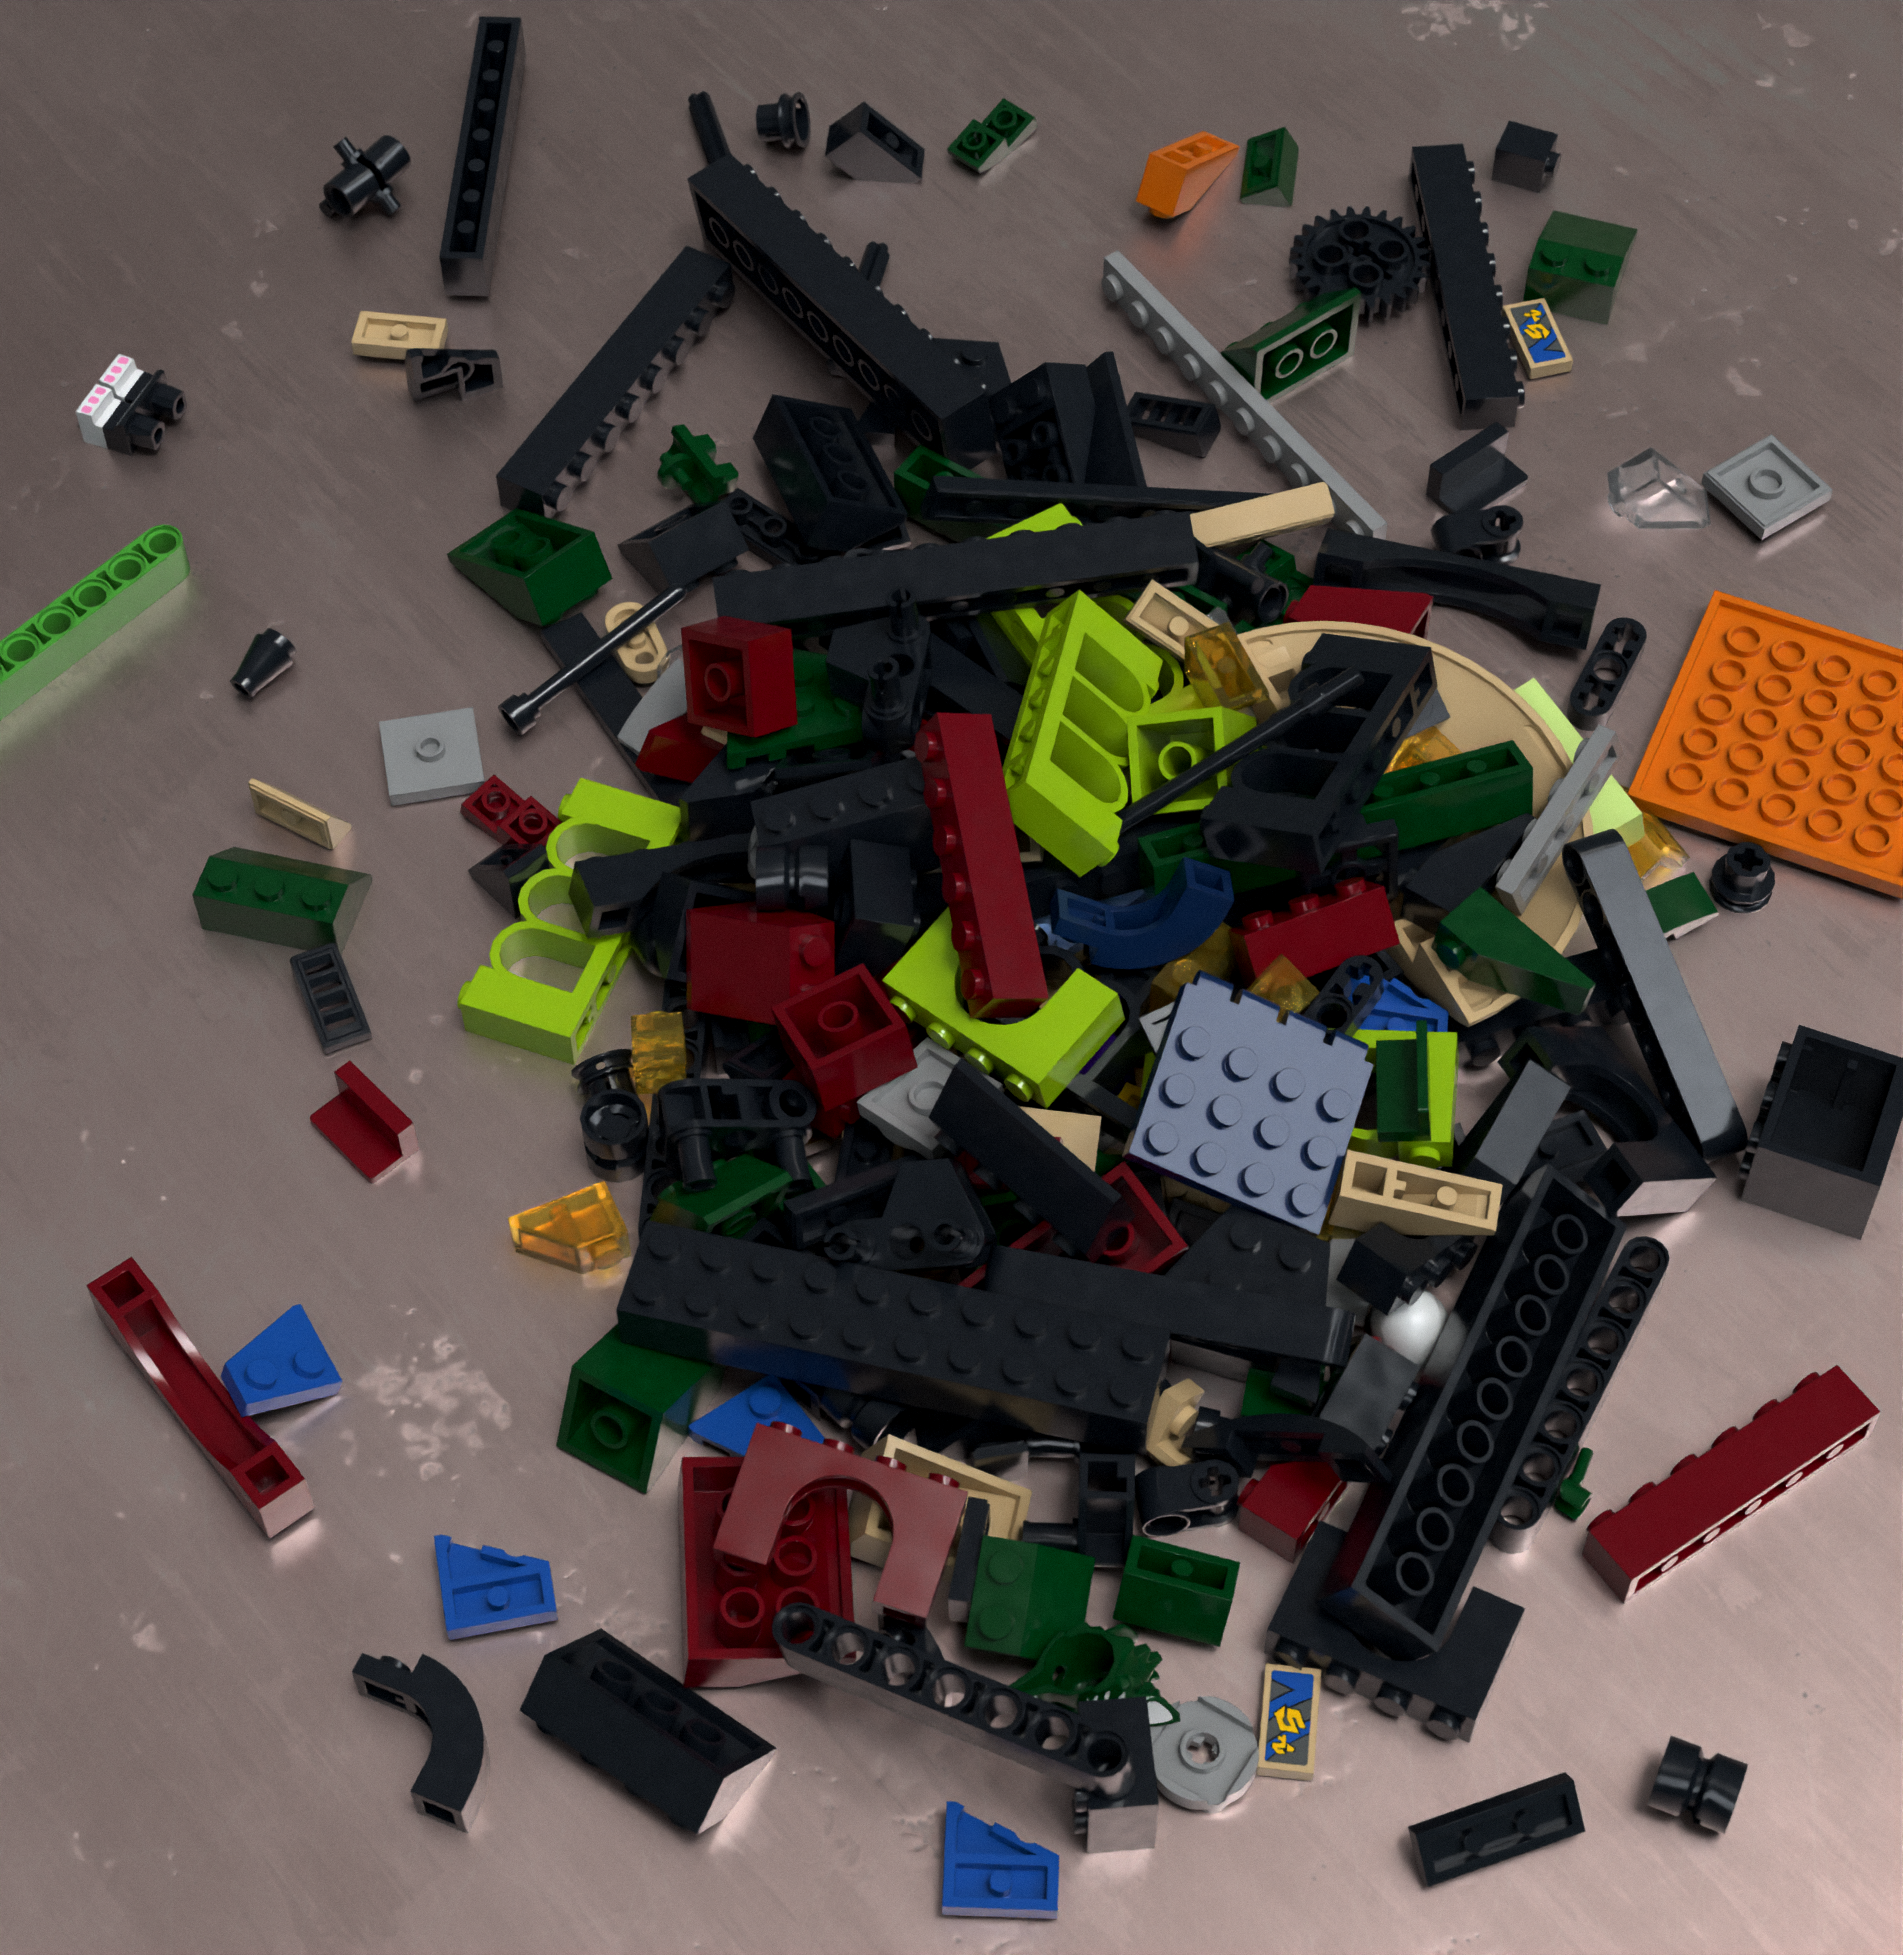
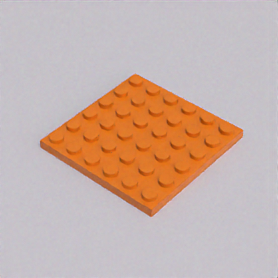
M1714 590L1627 795L1641 812L1737 844L1752 842L1760 845L1767 854L1903 899V650Z

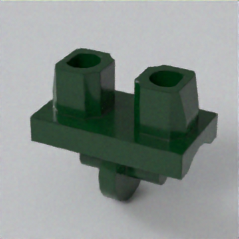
M684 424L673 426L671 430L673 443L670 449L659 458L662 464L657 472V478L662 486L666 489L681 487L683 491L690 495L695 503L717 501L719 495L732 493L735 490L739 473L731 462L716 465L714 462L717 453L716 444L708 434L693 436Z

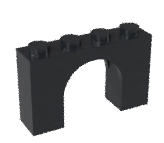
M1602 1026L1527 1027L1499 1059L1498 1064L1509 1079H1511L1529 1056L1570 1085L1571 1088L1564 1100L1577 1103L1588 1109L1604 1121L1616 1134L1620 1142L1613 1143L1583 1177L1612 1217L1687 1212L1718 1178Z
M1320 1520L1267 1629L1264 1653L1270 1655L1278 1665L1292 1666L1299 1670H1302L1303 1667L1321 1669L1323 1681L1330 1688L1340 1693H1357L1374 1701L1378 1708L1390 1715L1397 1717L1407 1715L1425 1723L1429 1730L1442 1738L1450 1740L1459 1738L1470 1743L1518 1635L1525 1608L1473 1586L1450 1638L1436 1653L1413 1661H1395L1378 1656L1365 1648L1356 1639L1348 1626L1315 1602L1347 1535L1346 1531Z

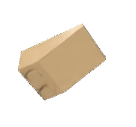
M890 1434L862 1453L861 1457L875 1461L876 1456L896 1459L907 1465L906 1472L925 1478L928 1477L929 1473H938L955 1479L960 1483L959 1489L968 1492V1497L988 1500L991 1520L988 1536L1022 1541L1023 1520L1027 1518L1032 1490ZM853 1491L848 1509L850 1554L854 1558L884 1569L892 1544L890 1525L883 1511L867 1496ZM966 1507L941 1579L942 1581H952Z

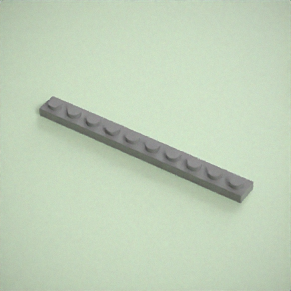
M1118 250L1104 257L1101 285L1107 298L1112 302H1116L1128 314L1131 322L1137 328H1142L1154 340L1158 350L1162 354H1167L1180 367L1187 380L1194 381L1206 394L1209 402L1215 404L1216 408H1220L1233 421L1237 431L1241 435L1247 436L1260 449L1265 460L1269 463H1274L1285 474L1294 489L1326 482L1335 512L1330 522L1338 530L1386 540L1388 523Z

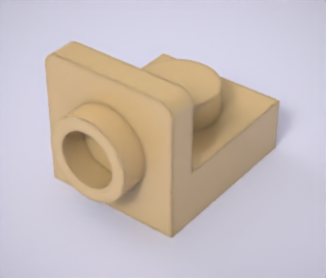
M1189 1378L1164 1390L1159 1399L1147 1451L1150 1458L1160 1466L1172 1467L1194 1463L1181 1446L1184 1438H1186L1184 1434L1197 1420L1199 1412L1195 1407L1205 1391Z

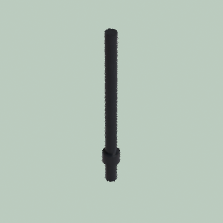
M1353 665L1323 685H1320L1318 682L1314 683L1299 693V700L1116 813L1123 820L1119 835L1311 715L1316 719L1333 708L1332 702L1365 682L1358 668Z

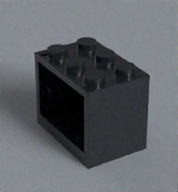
M1799 1025L1793 1044L1782 1041L1773 1073L1766 1087L1756 1122H1754L1737 1175L1738 1179L1746 1181L1741 1201L1861 1240L1880 1190L1903 1118V1058Z

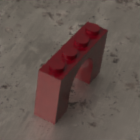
M772 1421L770 1427L756 1423L712 1547L714 1560L767 1577L784 1525L792 1510L803 1499L821 1490L831 1488L853 1490L867 1496L879 1506L888 1520L892 1533L891 1548L873 1598L872 1612L925 1629L966 1507L968 1492L959 1489L960 1483L942 1474L929 1473L928 1477L925 1478L906 1472L907 1465L890 1457L876 1456L875 1461L854 1455L855 1449L852 1446L838 1440L825 1438L821 1444L802 1438L801 1430L783 1422Z

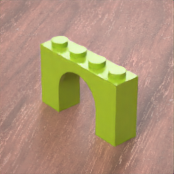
M948 907L883 978L882 982L890 1003L903 1022L911 1024L914 1020L926 1028L927 1034L934 1042L947 1050L953 1046L965 1054L969 1064L987 1075L992 1072L1004 1080L1007 1089L1018 1099L1028 1102L1031 1098L1047 1109L1125 1020L1118 993L1077 968L1041 1010L1023 1021L996 1025L982 1022L976 1018H970V1014L964 1010L965 998L961 992L962 972L958 951L954 949L951 941L953 926Z

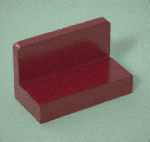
M348 1061L334 1072L340 1094L311 1114L310 1121L311 1125L369 1183L374 1184L419 1151L420 1148L414 1122L351 1061Z

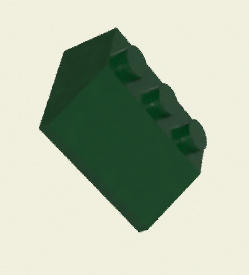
M1355 287L1323 293L1309 302L1301 303L1292 312L1278 320L1266 323L1257 332L1241 341L1231 343L1225 350L1221 351V355L1270 404L1354 355L1361 292Z
M232 847L209 856L192 896L202 929L307 951L329 943H336L342 956L372 883V875Z

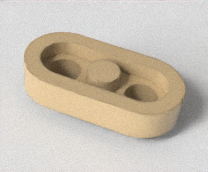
M623 602L612 607L605 616L606 635L641 609L643 605L635 602ZM655 622L614 652L628 678L637 683L655 682L669 667L667 647Z

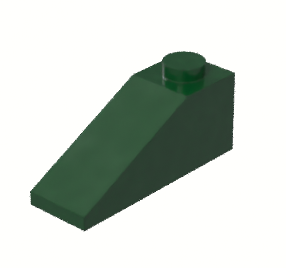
M1482 887L1474 891L1440 921L1431 946L1443 964L1459 971L1469 981L1578 1016L1586 1009L1596 983Z

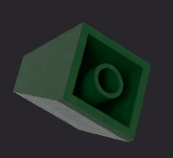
M617 1323L572 1365L556 1446L647 1494L688 1437V1425L702 1417L720 1391L726 1365L621 1343Z

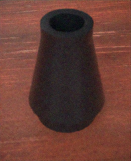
M267 628L263 634H256L236 674L230 680L231 685L240 694L252 699L259 690L293 665L292 658L297 653L296 648L286 637L271 628Z

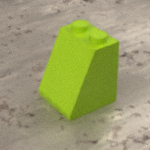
M1223 706L1126 717L1132 803L1257 726L1256 717ZM1238 762L1153 815L1203 810L1206 805L1211 803L1221 786L1233 787L1231 774Z

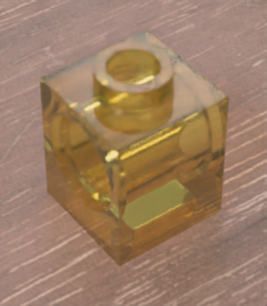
M653 1011L646 1015H632V1063L637 1095L658 1093L659 1089L665 1084L680 1079H687L686 1040L682 1012Z

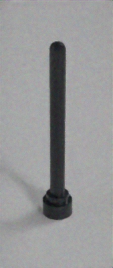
M681 583L670 585L529 695L524 692L519 696L513 694L502 702L498 709L507 724L520 736L529 731L537 724L535 719L541 715L540 709L681 602L687 593L685 586Z

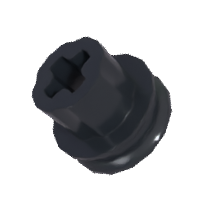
M801 92L795 93L792 97L783 93L780 95L778 103L758 105L756 110V127L762 142L782 141L787 149L793 148L796 144L801 148H805L808 145L811 133L810 114L807 101ZM796 103L800 104L801 107L797 108Z
M1741 842L1731 847L1727 854L1716 861L1712 869V876L1709 880V892L1714 901L1726 910L1744 914L1759 911L1766 906L1772 896V890L1775 885V873L1770 866V856L1760 845L1752 842Z
M630 1049L607 1051L576 1065L571 1070V1075L579 1080L577 1092L589 1094L591 1098L600 1091L621 1089L638 1096L632 1080L639 1073V1067L631 1063L633 1051ZM600 1062H604L605 1067L603 1069L598 1070L596 1068V1065Z

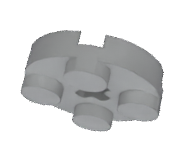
M1199 1696L1198 1701H1188L1181 1705L1180 1701H1177L1171 1705L1180 1713V1722L1150 1727L1157 1789L1166 1798L1185 1808L1201 1810L1208 1814L1223 1811L1227 1804L1238 1800L1248 1790L1255 1778L1259 1761V1749L1253 1734V1727L1248 1717L1239 1708L1223 1699L1212 1696ZM1204 1742L1213 1745L1212 1756L1215 1760L1211 1763L1204 1762L1203 1764L1194 1762L1192 1760L1193 1754L1187 1748L1190 1745L1200 1748Z

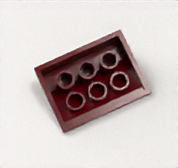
M682 1457L677 1489L683 1687H740L802 1674L787 1665L772 1633V1623L775 1615L788 1604L797 1602L810 1604L854 1622L847 1489L831 1488L818 1491L803 1499L792 1510L784 1525L767 1577L716 1561L713 1556L712 1547L744 1457ZM800 1632L794 1636L791 1643H803L813 1635V1632ZM856 1651L845 1655L840 1664L854 1663L856 1661Z

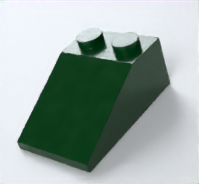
M1554 210L1538 238L1530 261L1523 302L1545 298L1550 311L1553 313L1608 325L1638 229Z
M517 508L447 553L449 561L514 616L541 626L557 622L563 617V612L578 602L594 597L600 587L613 579L594 531Z

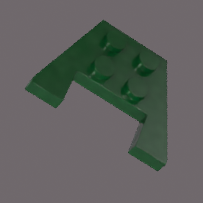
M793 648L797 724L755 738L727 732V769L746 766V758L765 754L769 761L786 758V750L812 745L814 751H820L864 741L862 735L863 709L831 695L825 662L827 655Z

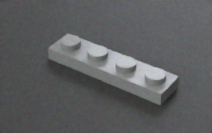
M1598 724L1590 739L1585 738L1581 741L1574 755V764L1565 778H1559L1552 786L1548 796V804L1539 819L1534 818L1526 827L1522 837V845L1513 859L1506 860L1501 866L1496 878L1497 885L1495 887L1505 908L1520 915L1523 914L1561 854L1564 844L1568 843L1624 753L1616 731Z

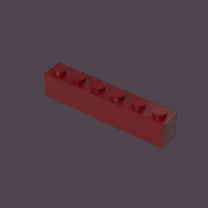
M937 712L915 734L914 749L917 760L921 762L925 782L924 802L930 809L934 828L933 848L939 856L942 869V895L948 903L953 926L951 941L954 949L958 951L962 972L961 992L967 1000L970 1018H1026L1049 999L992 715Z
M1838 1365L1821 1376L1817 1372H1813L1802 1379L1794 1388L1793 1394L1782 1402L1773 1399L1764 1404L1754 1414L1752 1422L1740 1430L1733 1426L1721 1433L1712 1443V1449L1700 1457L1690 1454L1683 1458L1672 1469L1670 1477L1658 1485L1653 1481L1644 1484L1630 1497L1629 1504L1616 1513L1609 1509L1598 1515L1587 1527L1588 1535L1582 1556L1625 1604L1871 1437L1881 1411Z

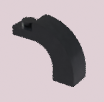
M362 1653L352 1670L359 1695L418 1719L432 1734L429 1756L410 1790L417 1813L468 1834L484 1801L490 1774L488 1744L479 1711L471 1694L453 1672L427 1655H421L413 1672H411L406 1664L396 1658L381 1656L379 1660Z

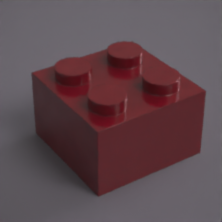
M721 616L681 628L688 723L754 738L797 724L791 629L729 616Z
M863 963L771 1007L784 1050L825 1112L918 1068L906 1024Z

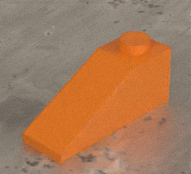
M1202 131L1149 153L1136 202L1149 207L1151 214L1165 219H1171L1190 210L1236 157L1240 146Z

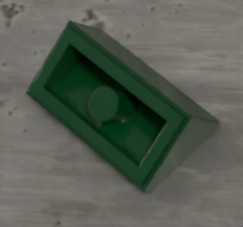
M1281 127L1248 139L1240 194L1242 203L1277 207L1292 206L1299 147L1286 127Z

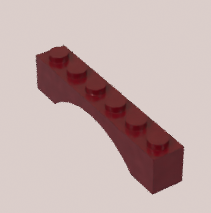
M132 1257L86 1285L98 1317L269 1539L315 1508L304 1476L279 1444L266 1434L249 1415L241 1417L228 1390L191 1342L160 1292Z

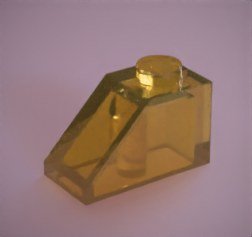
M1229 621L1184 637L1185 674L1204 708L1223 706L1238 711L1269 699V691Z
M605 1181L507 1218L516 1253L583 1275L596 1269H610L619 1264L622 1259L631 1256L627 1227Z

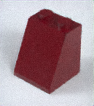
M1310 585L1300 601L1294 599L1286 610L1283 624L1310 621L1354 622L1385 627L1427 640L1433 596L1418 592Z
M756 901L687 909V1008L693 1011L776 1025L771 1010L772 1006L835 977V922L808 911L800 910L790 904L786 910H757Z

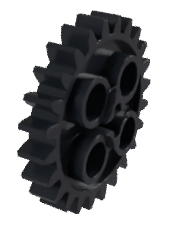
M1347 206L1346 215L1343 216L1334 209H1331L1329 220L1316 215L1314 226L1304 224L1302 226V235L1294 236L1293 247H1290L1289 277L1295 279V291L1304 290V302H1309L1323 293L1356 287L1361 292L1359 314H1364L1368 322L1373 321L1374 313L1377 312L1385 319H1390L1391 308L1404 313L1406 302L1416 304L1418 294L1425 293L1431 263L1429 262L1430 249H1424L1425 238L1415 237L1416 227L1414 225L1402 229L1403 217L1401 216L1392 221L1386 220V210L1381 211L1376 217L1371 215L1370 207L1367 206L1363 209L1362 214H1356L1351 206Z

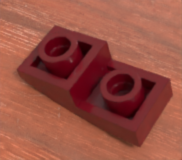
M496 775L491 776L461 804L460 813L502 845L542 844L546 849L549 835L562 823L532 796L524 800Z

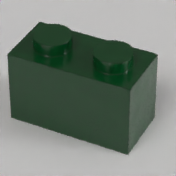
M1133 1535L1112 1619L1220 1647L1233 1601L1240 1562Z

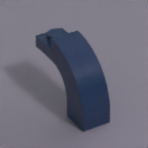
M1183 856L1168 885L1158 895L1143 903L1130 906L1109 905L1057 888L1049 903L1052 934L1058 935L1070 943L1089 945L1090 964L1114 969L1153 967L1178 959L1203 944L1221 925L1234 903L1230 871Z

